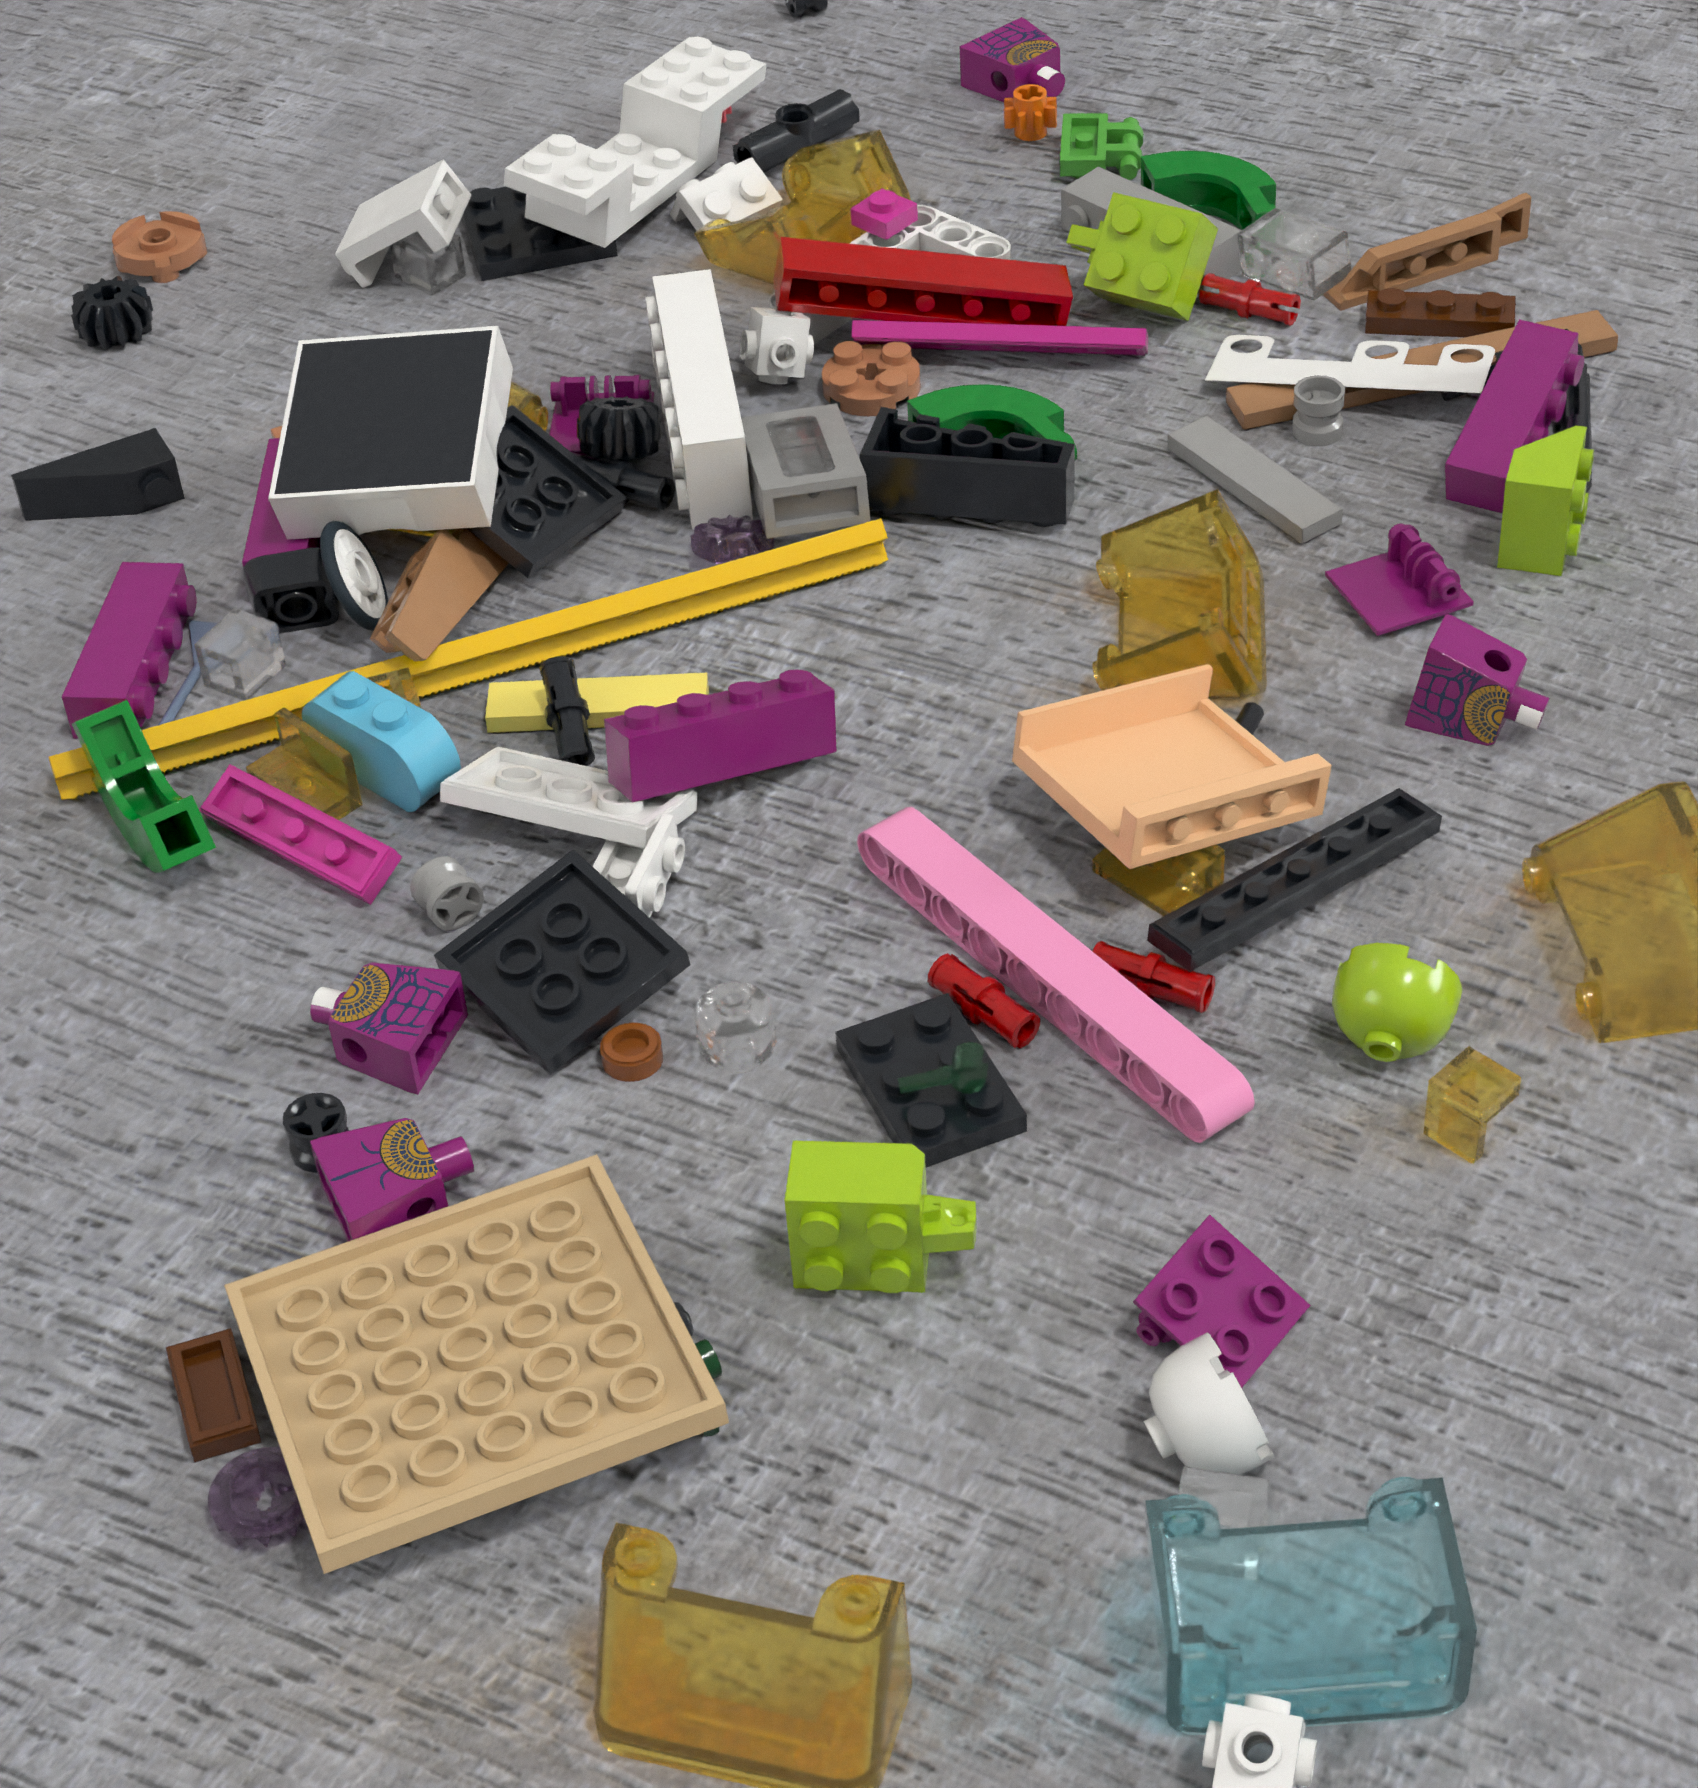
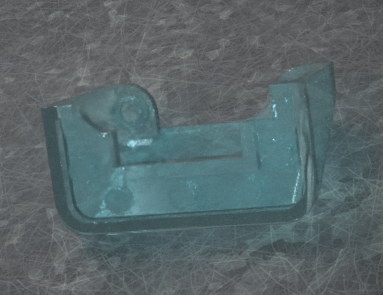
M1398 1477L1385 1482L1370 1496L1366 1505L1365 1518L1247 1528L1221 1529L1217 1509L1209 1502L1193 1495L1178 1494L1166 1499L1145 1500V1525L1162 1690L1167 1721L1176 1731L1189 1735H1206L1209 1720L1223 1722L1225 1704L1230 1703L1244 1706L1246 1694L1269 1696L1290 1702V1715L1303 1717L1306 1727L1428 1718L1453 1711L1465 1702L1469 1693L1477 1627L1443 1477L1428 1479Z

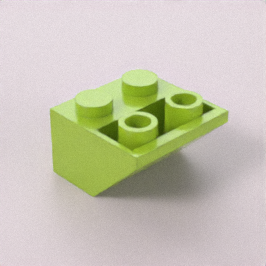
M1574 426L1514 449L1505 483L1497 568L1562 576L1566 556H1577L1581 527L1585 523L1589 493H1586V486L1590 480L1594 458V449L1585 448L1587 427Z

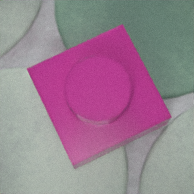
M885 189L872 193L869 197L850 208L851 225L885 240H888L918 220L917 203Z

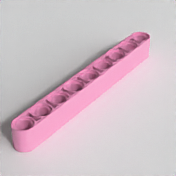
M905 807L858 835L857 845L860 855L868 869L877 878L1186 1137L1194 1142L1202 1143L1253 1110L1255 1101L1250 1084L1234 1065L921 812L913 807Z

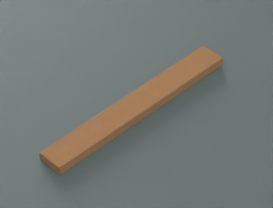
M1598 310L1536 322L1546 326L1577 332L1578 342L1582 346L1584 358L1617 350L1618 334ZM1515 327L1409 349L1404 364L1437 366L1443 348L1451 344L1487 345L1493 347L1495 353L1503 351ZM1462 349L1451 354V358L1454 361L1461 363L1476 362L1484 356L1482 352L1474 349ZM1398 352L1370 358L1387 359L1395 356ZM1495 354L1491 365L1497 364ZM1246 383L1226 388V403L1243 430L1293 420V415L1297 411L1294 406L1295 385ZM1345 387L1344 407L1342 409L1425 391Z

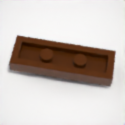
M1387 288L1381 291L1368 290L1365 334L1465 338L1515 327L1516 296L1502 295L1496 292L1457 294L1446 290L1432 292H1404L1396 288Z

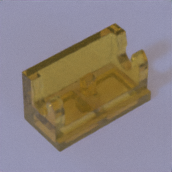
M1213 845L1129 869L1107 848H1104L1092 859V871L1162 916H1165L1224 884L1225 850L1218 845Z

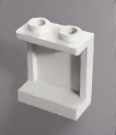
M443 159L360 204L335 255L340 260L345 272L353 276L359 285L365 288L372 284L390 245L418 231L434 253L448 246L470 200L471 194Z

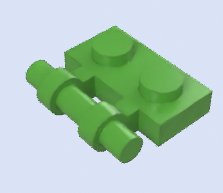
M1108 113L1063 114L1060 177L1072 176L1079 179L1097 167L1105 170L1106 167H1116L1121 177L1128 180L1134 179L1141 168V156H1143L1140 148L1143 145L1144 134L1138 120L1128 117L1123 122H1108Z

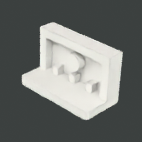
M751 157L736 165L734 162H729L720 167L712 176L700 182L698 179H693L685 183L676 193L677 198L670 216L675 222L687 217L707 244L778 210L783 199Z
M665 813L661 815L645 848L606 840L593 865L601 875L649 918L652 912L660 911L672 872H679L683 864L685 842L683 838L678 837L675 815Z

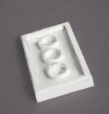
M497 746L441 782L440 802L645 848L663 813L675 815L677 826L697 810V792L692 789H685L632 803L608 782V771Z

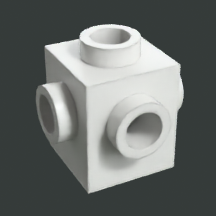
M751 307L748 330H743L740 339V356L742 360H745V366L756 375H759V381L765 383L787 384L788 377L804 378L805 364L811 363L814 352L813 337L809 335L811 319L799 312Z
M1246 1694L1244 1706L1230 1703L1225 1704L1223 1722L1209 1720L1202 1766L1215 1769L1212 1788H1296V1785L1311 1787L1317 1740L1304 1738L1306 1727L1303 1717L1290 1715V1702L1269 1696ZM1257 1744H1267L1273 1748L1272 1755L1263 1763H1252L1247 1760L1249 1750Z

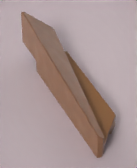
M1523 193L1483 213L1370 248L1343 280L1323 289L1322 294L1342 311L1367 303L1368 290L1381 291L1387 288H1396L1404 291L1498 260L1499 247L1528 238L1532 197L1527 193Z
M467 528L455 529L452 533H449L446 529L438 530L410 557L370 640L386 653L401 651L413 661L426 660L509 563Z

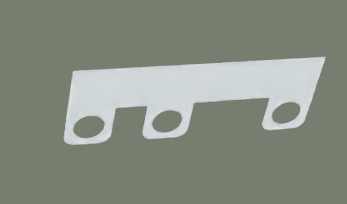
M1231 335L1223 340L1205 381L1296 385L1298 381L1305 377L1321 375L1337 379L1344 387L1482 393L1495 349L1487 345L1451 344L1443 348L1437 366L1404 364L1409 350L1407 343L1370 340L1358 344L1351 362L1267 358L1274 344L1273 338L1269 336ZM1240 340H1256L1262 344V348L1252 353H1238L1231 349V345ZM1385 345L1396 348L1398 353L1391 358L1374 359L1368 357L1365 351L1374 346ZM1462 349L1478 350L1484 355L1481 360L1471 363H1461L1451 358L1453 352Z

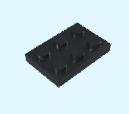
M948 993L835 1032L838 1052L892 1142L916 1146L925 1154L926 1168L1027 1132L1026 1112Z

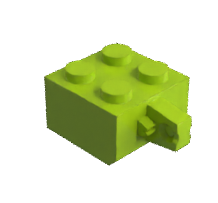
M1113 192L1105 219L1100 221L1098 229L1072 224L1066 243L1077 251L1090 254L1087 261L1090 266L1084 286L1098 297L1110 302L1189 321L1218 228L1202 213Z
M793 1140L784 1202L794 1288L816 1289L820 1291L860 1290L881 1291L885 1293H925L929 1253L974 1249L977 1231L976 1202L927 1195L925 1154L913 1144Z

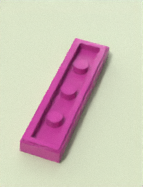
M229 764L199 808L200 813L214 823L369 905L372 904L402 859V856L392 847Z

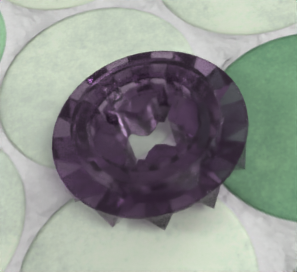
M730 514L727 518L722 519L712 517L708 520V523H701L695 526L694 534L690 536L693 553L702 559L718 565L772 550L774 547V538L767 539L761 520H751V517L748 515L740 518L732 517Z
M280 1447L258 1448L237 1456L218 1472L210 1486L208 1506L218 1532H228L238 1545H241L248 1539H257L265 1547H268L271 1537L284 1532L295 1537L298 1524L305 1519ZM269 1481L271 1490H274L276 1496L271 1500V1507L261 1511V1509H258L256 1502L260 1501L261 1492L265 1491V1482Z

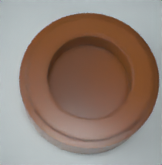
M635 1022L624 1023L610 1029L601 1040L600 1052L603 1068L614 1079L625 1082L640 1081L655 1074L663 1063L661 1037L649 1025Z

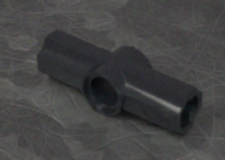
M842 89L809 105L793 103L782 106L775 113V122L739 139V142L733 145L734 160L740 163L752 157L763 173L784 162L805 163L817 156L819 144L853 128V125L860 121L859 108L852 100L851 94Z

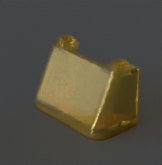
M878 129L801 148L788 158L782 171L783 185L791 200L789 204L774 207L764 215L733 222L727 219H715L706 223L694 234L704 255L715 266L774 285L773 278L780 237L851 243L867 231L851 225L850 208L880 189L893 191L908 200H911L881 130Z
M1218 489L1101 536V559L1096 561L1097 572L1104 587L1107 590L1113 588L1120 599L1118 648L1112 643L1099 648L1097 660L1092 664L1095 680L1102 691L1206 664L1213 668L1208 697L1210 700H1245L1266 691L1263 572L1253 547Z
M1684 781L1657 784L1535 844L1532 847L1530 858H1524L1522 862V876L1526 891L1529 894L1535 893L1542 904L1555 903L1558 900L1585 963L1583 982L1577 983L1575 986V1002L1580 1018L1582 1020L1589 1019L1599 1044L1698 1030V803L1688 784Z
M616 1523L603 1553L601 1566L593 1705L597 1734L604 1747L621 1757L758 1788H879L883 1781L912 1690L905 1583L869 1575H850L840 1578L827 1587L820 1598L813 1618L673 1588L677 1577L678 1559L671 1541L665 1535L650 1529Z

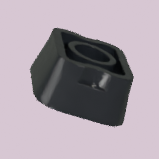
M306 548L259 556L249 560L243 567L249 601L258 619L259 627L264 633L275 635L329 626L338 620L339 600L327 578L320 548Z

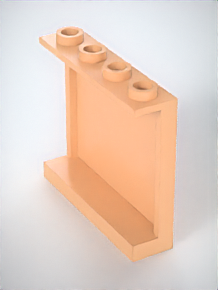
M1209 664L1020 711L1017 715L1012 762L1129 869L1323 815L1332 766L1318 753L1284 762L1208 699L1213 671Z

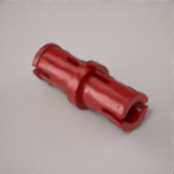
M1207 273L1201 285L1219 289L1220 291L1218 294L1200 290L1199 300L1202 304L1236 310L1238 316L1249 319L1252 315L1282 322L1288 326L1293 325L1298 317V313L1280 309V305L1300 309L1301 299L1297 294H1288L1262 288L1260 282L1250 279L1242 283L1219 277L1212 273Z
M1103 941L1097 942L1092 952L1151 999L1153 997L1195 1009L1199 1013L1205 1012L1212 1000L1215 989V976L1205 975L1195 971L1189 972L1185 968L1166 963L1165 956L1158 953L1150 952L1147 956L1108 945V943Z
M946 953L940 956L931 966L927 979L929 985L934 989H938L943 994L948 993L952 1000L962 1007V1013L969 1021L977 1025L981 1022L1006 1039L1014 1048H1023L1034 1039L1040 1027L1039 1016L1034 1012L1031 1013L1005 994V988L998 980L991 976H980L962 963L954 954Z

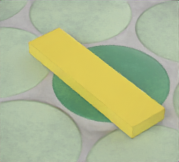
M707 672L577 679L581 698L587 701L590 716L586 720L587 728H605L604 719L624 715L628 708L634 706L648 705L658 707L675 703L680 696L685 694L701 693L708 695L709 693ZM543 680L489 683L485 715L487 732L553 730L552 727L547 725L544 713L548 704Z

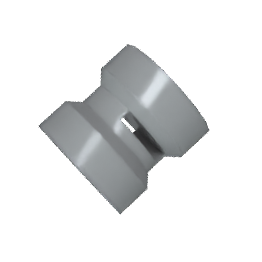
M1314 375L1301 379L1294 386V406L1297 411L1293 415L1292 434L1297 441L1309 446H1326L1337 442L1341 438L1343 416L1339 411L1344 407L1345 387L1340 381L1329 376Z

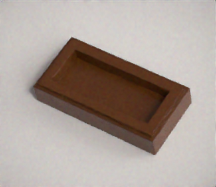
M226 1329L166 1347L194 1462L262 1443L232 1329Z

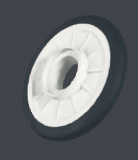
M332 521L323 528L320 538L321 557L327 578L347 614L364 629L374 631L388 603L383 577L372 553L362 538L347 524Z

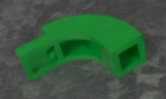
M1170 151L1141 156V186L1206 215L1220 217L1231 222L1238 229L1242 230V236L1254 255L1272 252L1273 232H1277L1279 228V218L1276 209V183L1265 171L1242 159L1207 151Z
M962 385L936 390L907 401L908 421L917 423L916 418L922 414L938 417L940 427L952 430H960L967 424H974L986 427V430L992 434L993 438L1003 439L1004 436L1014 432L1075 444L1072 437L1064 432V410L1047 398L1026 390L1001 385ZM1075 445V461H1076V459H1077V448H1076V445Z
M128 700L72 724L93 769L95 777L92 779L105 806L125 840L151 871L155 873L163 872L216 848L193 796L190 795L186 798L179 796L160 770Z

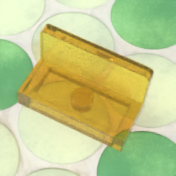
M286 708L275 712L274 718L281 745L246 767L247 773L337 820L342 819L362 806L352 755Z

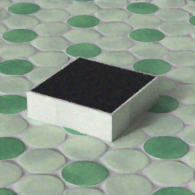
M498 326L298 341L268 498L287 540L319 538L323 528L332 521L347 524L358 535L385 529L428 531L491 526L499 470L496 456L497 444L506 421L513 366Z

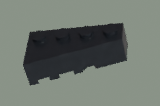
M880 408L859 454L867 479L869 510L878 511L888 516L914 513L927 514L935 519L968 517L979 518L987 523H999L1009 520L1031 522L1033 525L1040 527H1049L1056 524L1066 525L1074 502L1075 444L1014 432L1004 436L1003 439L993 438L992 434L984 426L967 424L963 429L952 430L940 427L938 417L920 414L916 418V423L898 419V410Z

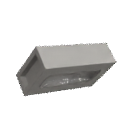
M837 403L741 417L746 441L750 488L767 539L855 526L870 522L866 474Z

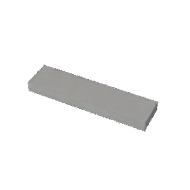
M1205 416L1168 434V450L1301 544L1342 524L1343 509L1209 416Z

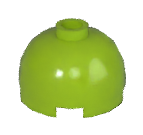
M1376 942L1352 948L1349 960L1344 963L1340 962L1333 985L1332 1007L1340 1030L1357 1047L1363 1049L1366 1055L1379 1061L1392 1062L1397 1059L1412 1058L1434 1049L1446 1037L1458 1011L1463 990L1459 976L1445 962L1437 959L1434 969L1421 961L1407 958L1410 947L1401 944Z

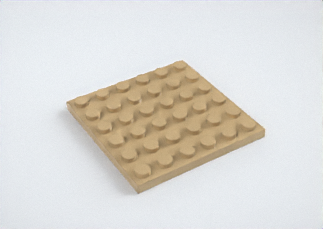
M597 1154L224 1285L324 1574L729 1423L725 1402Z

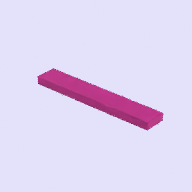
M852 320L851 337L860 345L887 344L895 341L905 342L911 349L1141 356L1148 354V333L1146 328Z

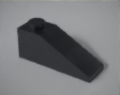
M156 428L11 475L25 521L137 515L185 499L175 457Z

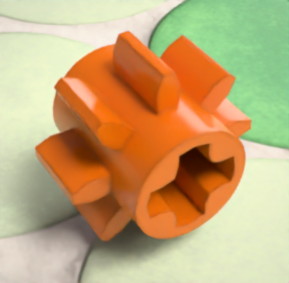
M1035 84L1022 85L1014 90L1013 98L1004 99V128H1014V135L1018 139L1024 141L1040 140L1047 135V127L1056 128L1057 98L1047 97V91L1044 87Z

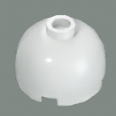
M1209 1333L1191 1340L1164 1358L1153 1374L1149 1389V1396L1155 1416L1143 1422L1163 1459L1176 1453L1180 1461L1193 1473L1206 1478H1230L1248 1472L1275 1457L1267 1446L1269 1443L1236 1377L1233 1372L1230 1373L1228 1370H1224L1218 1358L1222 1353Z

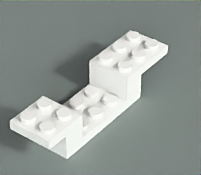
M688 37L624 83L620 131L617 135L598 149H594L576 142L569 135L552 134L505 168L504 186L526 194L525 218L605 248L675 194L681 186L693 180L717 161L722 112L765 80L766 63L752 59L749 54L743 51H729L712 45V42L706 38Z

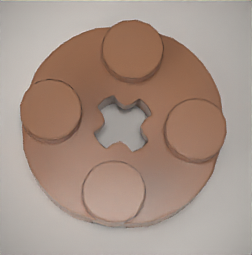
M175 211L159 212L161 220H153L146 223L145 215L125 222L116 229L112 236L113 255L118 271L138 276H152V280L157 283H168L176 280L179 277L180 270L191 266L207 254L206 242L200 223L189 214Z
M845 341L834 347L833 357L823 366V395L829 403L831 398L840 402V410L856 416H877L881 407L896 409V402L902 401L906 397L910 400L918 396L921 388L919 363L912 356L911 347L905 342L893 341L887 344L860 345L854 341Z

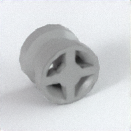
M442 856L427 861L417 870L411 881V896L422 909L427 910L428 917L440 929L449 931L466 926L476 918L482 909L484 902L483 890L471 877H467L466 870L455 858Z

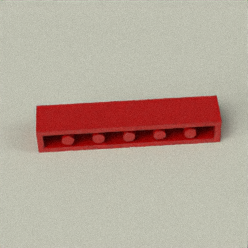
M780 237L773 278L778 311L882 321L1066 326L1073 300L1066 265Z

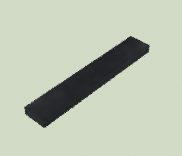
M1398 788L1149 924L1147 941L1191 972L1437 834L1440 831L1442 816Z

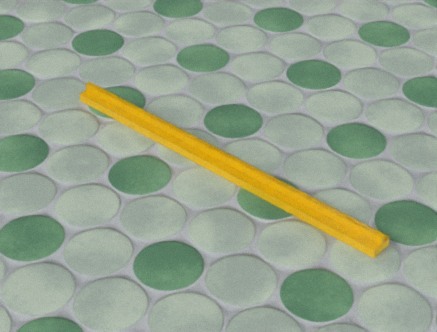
M882 518L440 644L424 661H413L406 655L398 656L142 730L162 773H165L167 770L172 771L173 768L179 769L180 766L185 768L187 764L192 766L194 762L197 764L200 760L205 762L207 758L212 760L214 756L217 758L220 755L225 756L227 752L232 754L233 751L239 752L240 749L245 750L247 747L259 746L260 743L266 744L267 741L279 740L280 737L286 738L287 735L292 737L294 733L299 734L300 731L305 733L306 730L302 720L303 707L350 671L357 672L409 702L412 699L417 700L418 697L423 699L425 695L430 696L431 693L436 695L438 691L442 693L444 690L456 689L457 686L469 685L470 682L475 683L477 680L481 682L483 678L488 680L489 677L501 676L502 673L514 672L515 669L520 670L522 667L526 669L528 665L531 667L534 664L539 665L541 662L552 657L566 656L567 654L571 656L572 653L584 652L585 649L597 648L598 645L603 646L605 643L609 645L611 641L615 643L617 640L622 641L623 638L635 637L636 634L641 635L642 633H648V631L653 632L655 629L666 628L674 623L678 625L680 621L684 623L686 620L691 621L699 616L704 617L705 614H715L717 611L722 612L730 607L735 608L736 605H746L748 602L753 603L761 598L766 599L767 596L771 598L779 593L784 594L792 589L797 590L798 587L802 589L810 584L815 585L817 582L821 583L828 579L832 580L835 577L839 578L841 575H847V573L852 574L853 571L857 573L865 568L876 567L888 560L883 544L888 537ZM82 747L49 756L50 767L61 800L77 799L78 796L83 797L85 794L90 795L92 792H98L92 779L95 777V774Z

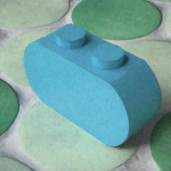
M355 671L344 674L303 707L302 720L306 733L326 763L331 768L407 812H414L440 791L441 782L461 769L460 758L453 741L432 714Z

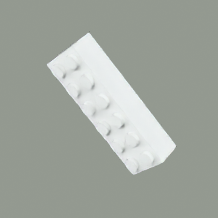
M711 269L653 276L654 296L645 297L648 324L651 331L652 360L655 368L658 394L660 395L663 423H665L679 511L689 510L692 530L753 522L745 434Z

